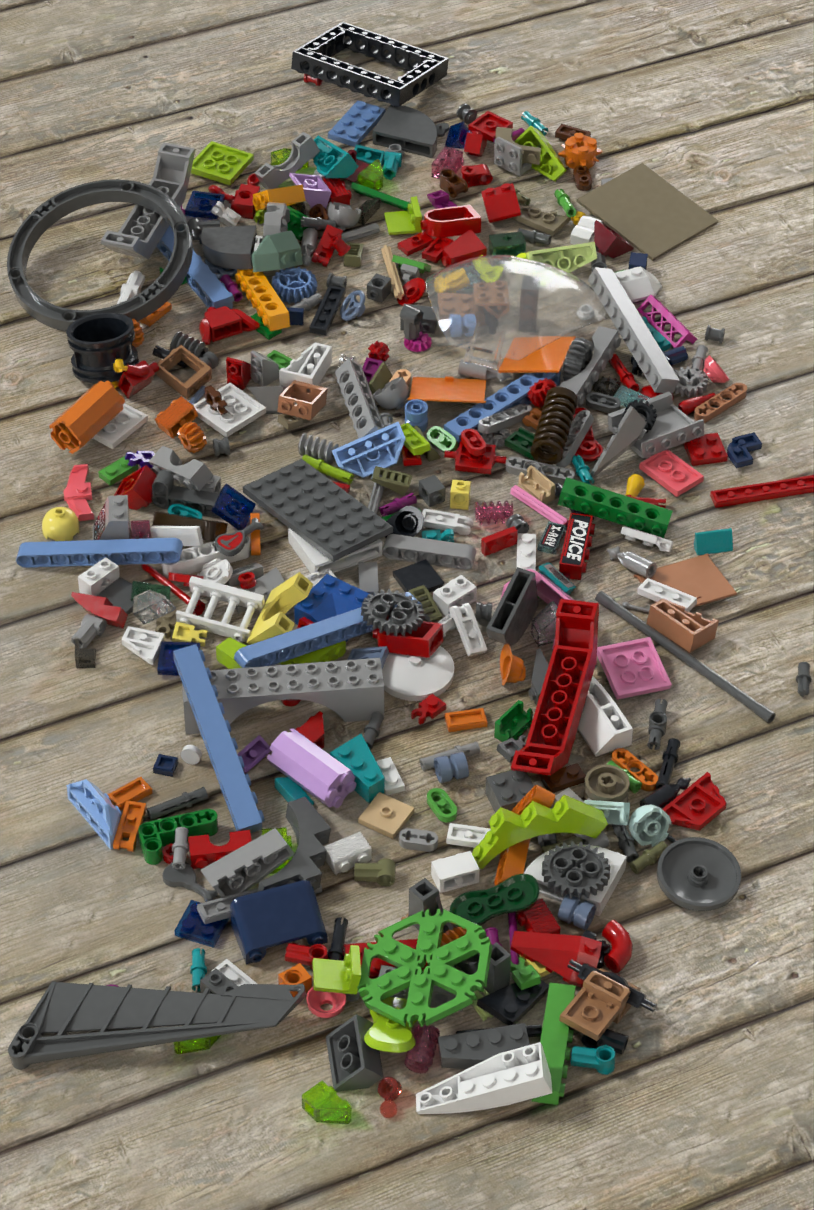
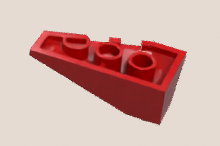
M514 931L510 949L531 962L537 961L546 966L545 970L552 973L554 971L563 976V981L582 988L584 980L578 977V972L568 968V964H571L569 962L573 959L581 965L587 963L597 968L602 942L584 936Z

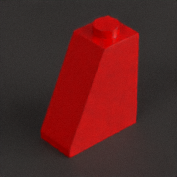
M468 230L443 249L442 264L450 272L472 266L477 262L479 256L483 255L486 259L487 248L472 230Z

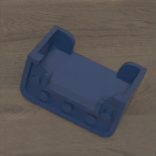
M302 880L240 896L230 904L231 927L246 964L260 962L266 955V948L306 938L307 943L311 946L328 943L327 932L310 881Z

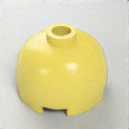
M66 507L50 509L42 520L44 537L55 541L73 540V536L77 533L79 534L78 517L71 509Z

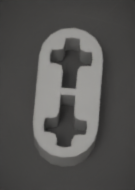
M406 828L399 833V844L404 849L431 852L438 846V836L432 831Z

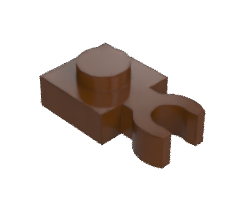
M211 385L205 387V401L215 411L217 410L220 415L228 413L225 409L228 405L225 400H222L220 392L216 391Z

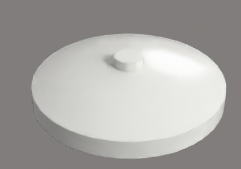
M441 646L437 648L430 658L389 653L382 669L384 690L396 698L408 701H423L431 694L437 697L444 693L453 681V659Z

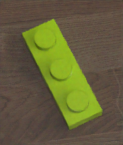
M409 423L400 425L406 438L404 446L413 455H422L431 450L430 443Z

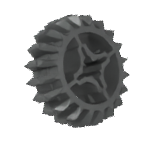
M575 338L569 346L562 373L564 381L578 375L590 363L594 349L592 342L588 341V339Z

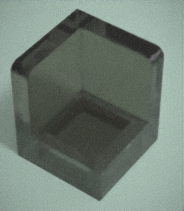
M75 639L76 668H96V649H80L79 639Z

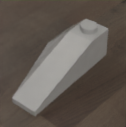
M630 406L620 421L615 432L616 434L612 435L607 444V449H604L591 471L592 478L636 444L638 439L642 440L646 434L645 426L647 422L634 407Z

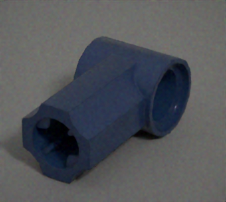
M684 346L663 352L671 367L674 364L688 360V354Z

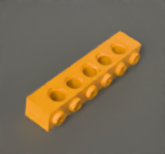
M253 266L252 269H237L235 274L236 282L240 284L242 292L246 293V297L251 301L253 309L257 310V314L262 318L264 326H267L270 331L290 327L289 311L263 272H253Z

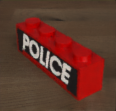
M570 513L559 563V571L563 572V574L564 572L570 573V579L581 580L582 573H586L587 562L585 560H589L590 549L588 547H592L593 536L590 535H594L595 524L592 523L593 516Z

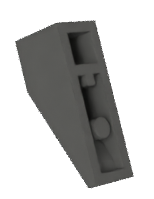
M541 649L536 650L531 689H529V697L531 701L535 702L536 706L549 666Z

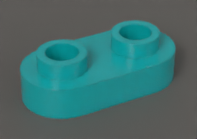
M173 504L168 508V513L202 519L200 511L182 504Z

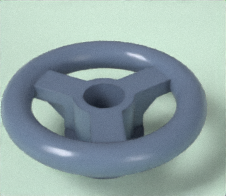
M353 291L346 297L340 309V316L343 320L349 321L356 316L360 317L364 313L365 294L363 291ZM357 295L360 296V302L356 299Z

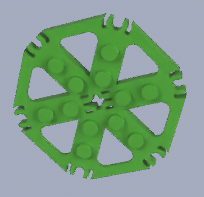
M429 909L425 911V914L422 910L379 931V935H374L376 944L367 943L369 949L366 947L364 949L361 979L357 988L367 1008L405 1027L406 1022H408L409 1027H412L415 1020H418L420 1027H423L425 1023L428 1026L473 1004V1001L477 1000L474 991H484L483 986H487L492 952L491 941L482 926L443 909V914L440 909H437V913L434 916H431ZM447 922L467 930L464 936L440 947L443 927ZM413 924L420 925L416 950L392 938L393 935ZM480 953L476 973L468 975L452 967ZM374 958H380L398 967L376 979L369 978L371 962ZM426 961H427L428 966L425 967L424 972H423L421 968H424V966L426 965ZM434 985L456 995L454 999L436 1008H430ZM409 988L407 1004L403 1009L398 1010L381 1002Z

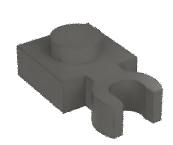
M521 735L517 741L510 738L498 744L496 750L511 762L513 761L515 751H519L525 746L526 736Z

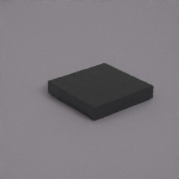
M426 559L393 571V577L405 592L424 585L430 593L444 586V581Z

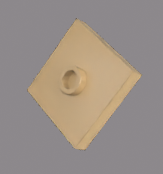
M379 792L360 815L358 823L394 839L414 814V807Z

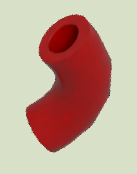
M611 920L602 931V937L611 944V950L604 957V962L609 970L619 973L631 959L633 944L627 930L616 920Z

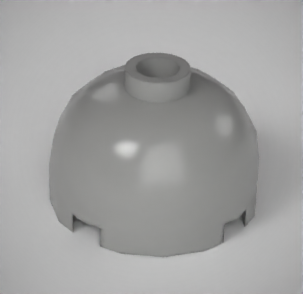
M330 202L328 207L329 220H334L336 228L341 230L355 226L362 212L359 208L352 210L350 205Z
M398 377L385 384L382 391L379 388L373 394V398L384 409L390 410L395 408L398 410L405 405L404 401L408 398L409 388L403 377Z

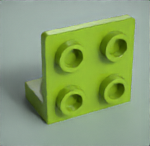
M417 196L410 197L408 211L384 213L389 235L422 232L420 225L422 214Z
M351 945L349 954H345L344 961L313 958V987L315 991L357 995V986H359L361 979L359 946Z

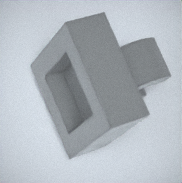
M402 264L400 270L402 280H405L403 284L414 278H420L418 267Z

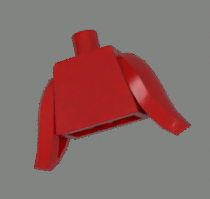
M212 306L204 313V318L199 324V331L202 342H205L207 346L211 344V340L215 342L243 333V331H253L258 329L260 324L239 309H230L227 306L216 309Z

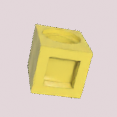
M452 480L450 492L451 509H469L471 481Z

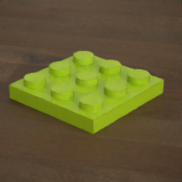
M211 141L193 160L191 173L231 185L254 160V154Z

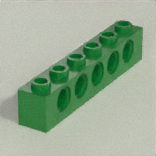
M568 477L565 479L557 504L662 538L665 537L673 512L672 510Z

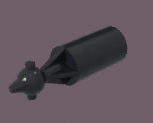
M680 778L676 784H667L642 799L639 803L640 807L643 805H655L661 809L676 798L680 789L685 790L688 788L691 778Z

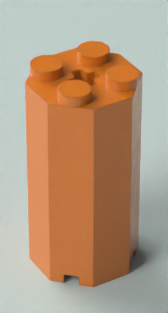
M110 381L96 383L49 425L50 429L52 428L53 430L50 433L51 438L60 449L65 450L67 448L70 449L69 453H75L123 410L125 399L117 392Z

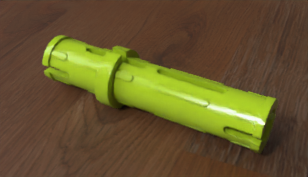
M307 454L302 458L320 473L348 485L353 481L350 478H354V474L329 465L322 459L317 460Z

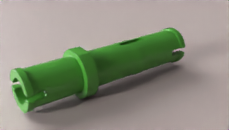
M557 189L554 193L557 203L562 206L569 218H571V215L574 217L576 209L570 202V197L563 189H560V191Z

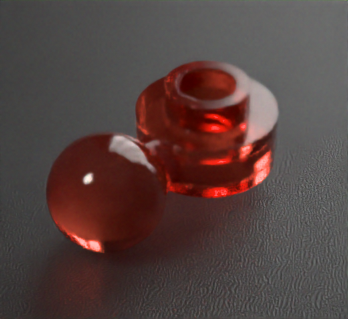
M393 1077L383 1078L378 1085V1093L385 1099L380 1105V1113L385 1118H392L397 1114L398 1108L393 1101L399 1097L402 1090L400 1082Z

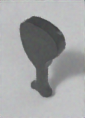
M185 862L186 867L181 870L173 868L172 863L164 869L162 877L163 882L167 886L184 887L187 890H194L204 898L205 902L211 901L218 896L215 890H207L197 883L195 871L187 862Z

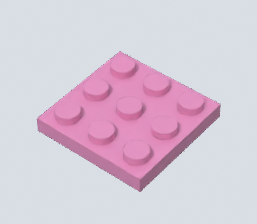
M650 637L597 647V657L617 700L671 688L670 679Z

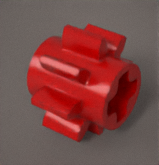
M376 341L368 348L370 351L368 353L369 358L386 361L390 357L387 354L390 350L383 342Z

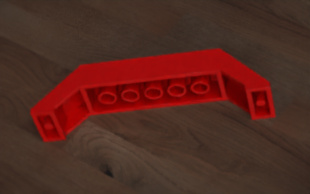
M560 599L556 612L554 649L526 744L521 750L515 751L511 770L551 776L568 764L597 662L599 603Z

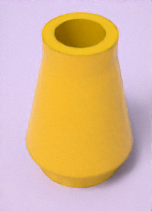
M633 474L627 479L625 496H638L645 486V480L642 476Z

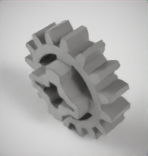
M689 366L686 369L680 367V371L674 370L680 380L675 388V394L681 393V397L687 395L690 398L691 395L697 397L698 393L702 395L703 391L707 390L708 379L706 374H702V370L696 371L695 367L690 369Z

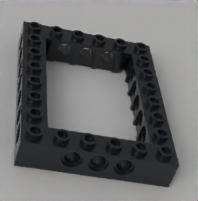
M341 22L294 50L292 53L291 69L296 70L298 73L310 75L312 78H319L326 83H333L340 88H347L352 92H358L366 97H372L380 102H386L394 107H399L447 76L449 58ZM347 48L352 50V52L364 54L366 57L376 58L380 62H387L395 67L399 66L407 72L402 77H398L396 81L390 79V77L370 72L331 57Z

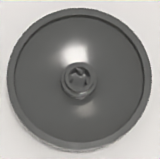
M690 837L670 844L663 851L658 861L657 880L664 894L677 905L695 911H711L725 906L735 897L741 882V869L735 856L723 845L706 838Z

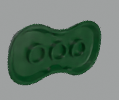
M514 875L490 889L461 894L451 903L450 912L481 926L496 916L523 912L530 909L538 899L539 885L532 875Z

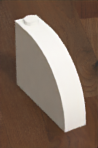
M290 528L288 529L289 544L310 573L328 567L335 573L355 566L358 562H366L382 556V541L379 539L333 562Z
M591 845V850L597 847L598 853L603 852L604 858H608L610 879L608 880V885L603 887V891L597 890L596 896L590 893L588 899L585 895H581L580 902L588 901L595 904V915L600 916L625 871L627 856ZM549 851L537 857L527 867L524 874L532 875L537 880L540 895L562 902L564 897H561L562 892L554 893V887L548 888V883H544L542 862L545 855H549Z

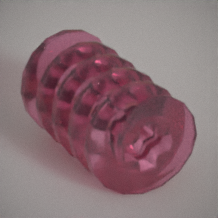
M505 500L503 506L500 501H497L496 506L493 501H490L488 506L484 501L481 507L478 502H475V521L478 520L480 525L483 524L484 520L490 525L491 519L494 520L495 524L498 523L499 519H501L502 524H505V520L513 515L512 501L509 505V502Z
M424 1024L423 1027L417 1025L413 1028L412 1034L416 1044L411 1050L407 1051L405 1058L406 1068L420 1074L426 1073L428 1067L433 1065V1058L437 1049L436 1045L440 1036L438 1028Z

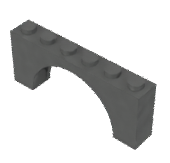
M426 878L409 888L408 917L422 910L425 914L427 909L430 910L431 916L437 913V909H440L443 914L439 890ZM450 922L444 925L443 933L453 929ZM413 924L418 930L420 929V925ZM497 942L492 945L487 986H483V989L489 994L510 985L511 955ZM480 953L456 965L466 974L472 975L478 970Z

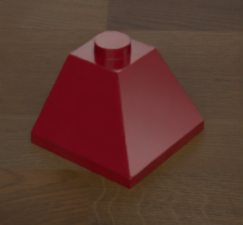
M598 220L594 222L595 246L599 248L598 252L606 257L608 255L614 259L634 249L614 230Z

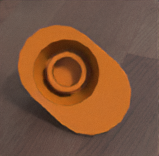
M508 643L503 646L500 655L502 686L506 683L524 681L526 676L524 661L512 654Z

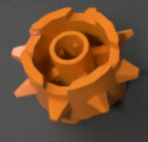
M575 133L574 136L565 141V145H561L565 149L558 153V156L564 158L565 164L569 168L574 169L578 166H585L589 169L595 165L596 161L599 162L596 156L601 154L602 150L597 148L596 139L585 136L583 133Z

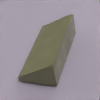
M383 362L369 382L372 395L379 388L382 391L385 384L393 377Z

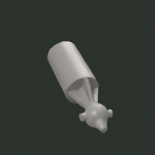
M306 228L303 231L301 252L303 254L302 262L305 266L310 265L312 260L310 256L316 251L318 232L314 228Z
M461 359L458 369V375L483 380L498 377L500 379L499 382H503L512 377L508 373H499L489 364Z
M618 546L607 549L610 560L613 561L618 558L623 567L635 573L651 578L656 572V563L633 552L621 553Z

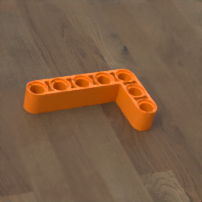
M535 785L511 812L521 815L523 810L532 801L550 808L555 800V794L539 785ZM530 839L521 841L500 853L494 882L495 886L514 875L524 873Z

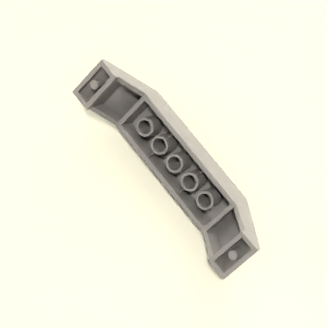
M163 143L158 150L153 178L148 184L167 194L179 207L182 206L186 198L195 148ZM136 204L119 232L107 230L101 239V244L116 253L149 259L169 224L153 210Z

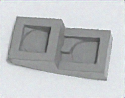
M358 562L359 589L372 595L374 591L379 593L377 562Z

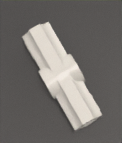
M134 271L130 274L127 283L122 284L117 304L141 293L145 275L140 271Z

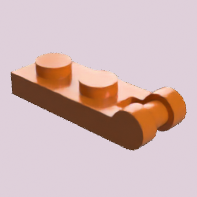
M126 800L113 841V849L120 850L125 848L127 851H135L139 826L142 824L147 810L146 803Z

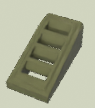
M347 243V245L351 246V249L344 255V266L361 267L364 244Z
M375 466L371 481L403 496L409 489L412 476L409 474Z
M424 585L408 591L421 602L424 614L433 612V614L428 615L431 622L443 619L436 603Z

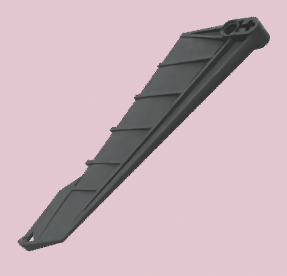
M52 981L26 1023L19 1028L8 1047V1053L13 1067L22 1070L30 1064L276 1027L305 998V987L303 984H243L220 995L209 994L210 988H205L203 993L170 991L171 986H167L165 990L132 988L130 984L127 987L94 985V983L78 984ZM289 991H297L298 994L293 997ZM142 1028V1029H135V1030H123V1031H110V1032H109L110 1029ZM100 1030L98 1033L67 1035L68 1032ZM43 1033H58L57 1036L42 1037Z

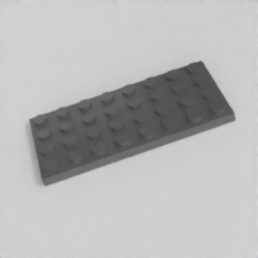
M303 459L297 460L243 486L244 494L333 562L393 533L392 525Z

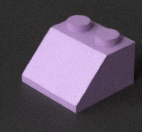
M289 174L295 186L303 185L305 200L311 208L316 204H322L325 208L327 207L331 190L319 175Z

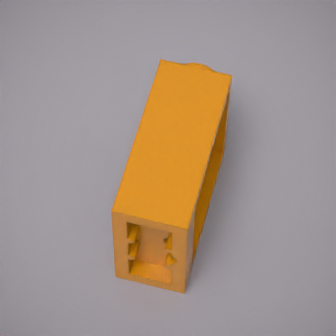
M303 185L268 189L253 194V205L256 211L266 210L268 202L286 203V206H292L306 201Z

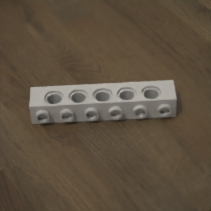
M348 358L335 371V375L337 377L336 381L341 388V394L344 396L345 405L348 407L349 416L354 423L353 427L358 434L357 438L359 439L384 428V424L362 366Z

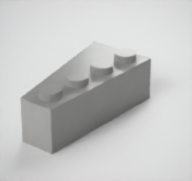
M274 828L201 869V872L222 898L248 891L295 853L277 829Z

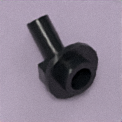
M599 940L602 942L597 964L598 969L604 967L605 954L610 952L611 945L606 944L605 940Z

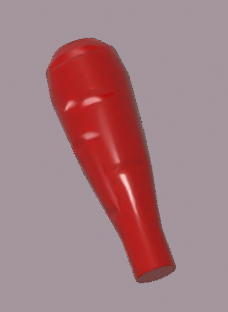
M711 393L684 400L679 403L678 409L684 414H690L695 411L696 407L716 394Z

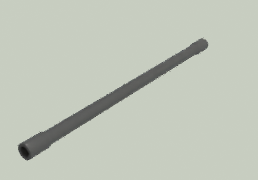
M603 591L596 595L595 600L601 605L612 610L754 711L756 715L767 723H771L774 720L776 714L752 699L622 607Z

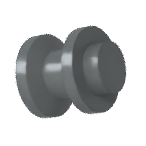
M465 103L458 108L457 116L463 119L466 124H469L476 119L477 112Z

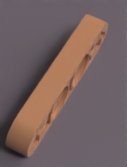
M743 383L732 384L696 407L694 419L696 421L703 419L704 423L710 421L743 400L747 395V386Z

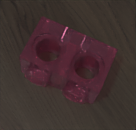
M445 146L432 163L431 177L440 179V172L443 169H451L457 174V171L464 165L463 151Z

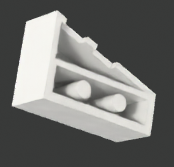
M315 342L303 351L301 357L297 360L293 359L288 367L279 370L280 386L283 385V388H287L294 380L318 386L332 363V346Z

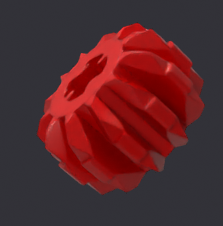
M540 379L529 388L528 395L535 407L542 408L547 392L551 388L557 387L552 379Z

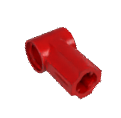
M288 943L286 948L285 961L310 966L312 971L313 958L328 959L327 948L322 944H315L309 947Z

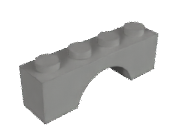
M302 132L291 142L292 150L284 163L270 165L266 162L254 172L264 188L267 190L278 188L281 183L290 178V173H295L298 169H301L305 163L320 152L310 135Z
M162 446L149 460L155 474H158L161 470L169 471L177 484H184L190 490L193 488L200 491L214 476L208 467L198 460L193 459L181 465L182 461L177 454L165 446Z

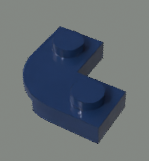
M755 432L734 437L727 447V455L736 468L752 465L753 458L749 452L762 449V442Z

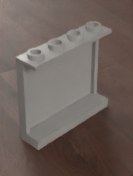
M669 391L644 400L643 403L648 401L649 406L651 404L654 406L653 409H656L657 418L652 429L644 435L642 440L638 439L631 449L644 459L704 436V420L701 419L694 422L673 404V395ZM626 408L608 414V428L613 434H616L615 432ZM639 413L640 416L644 420H646V417L643 414Z

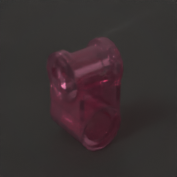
M131 521L132 538H150V521Z

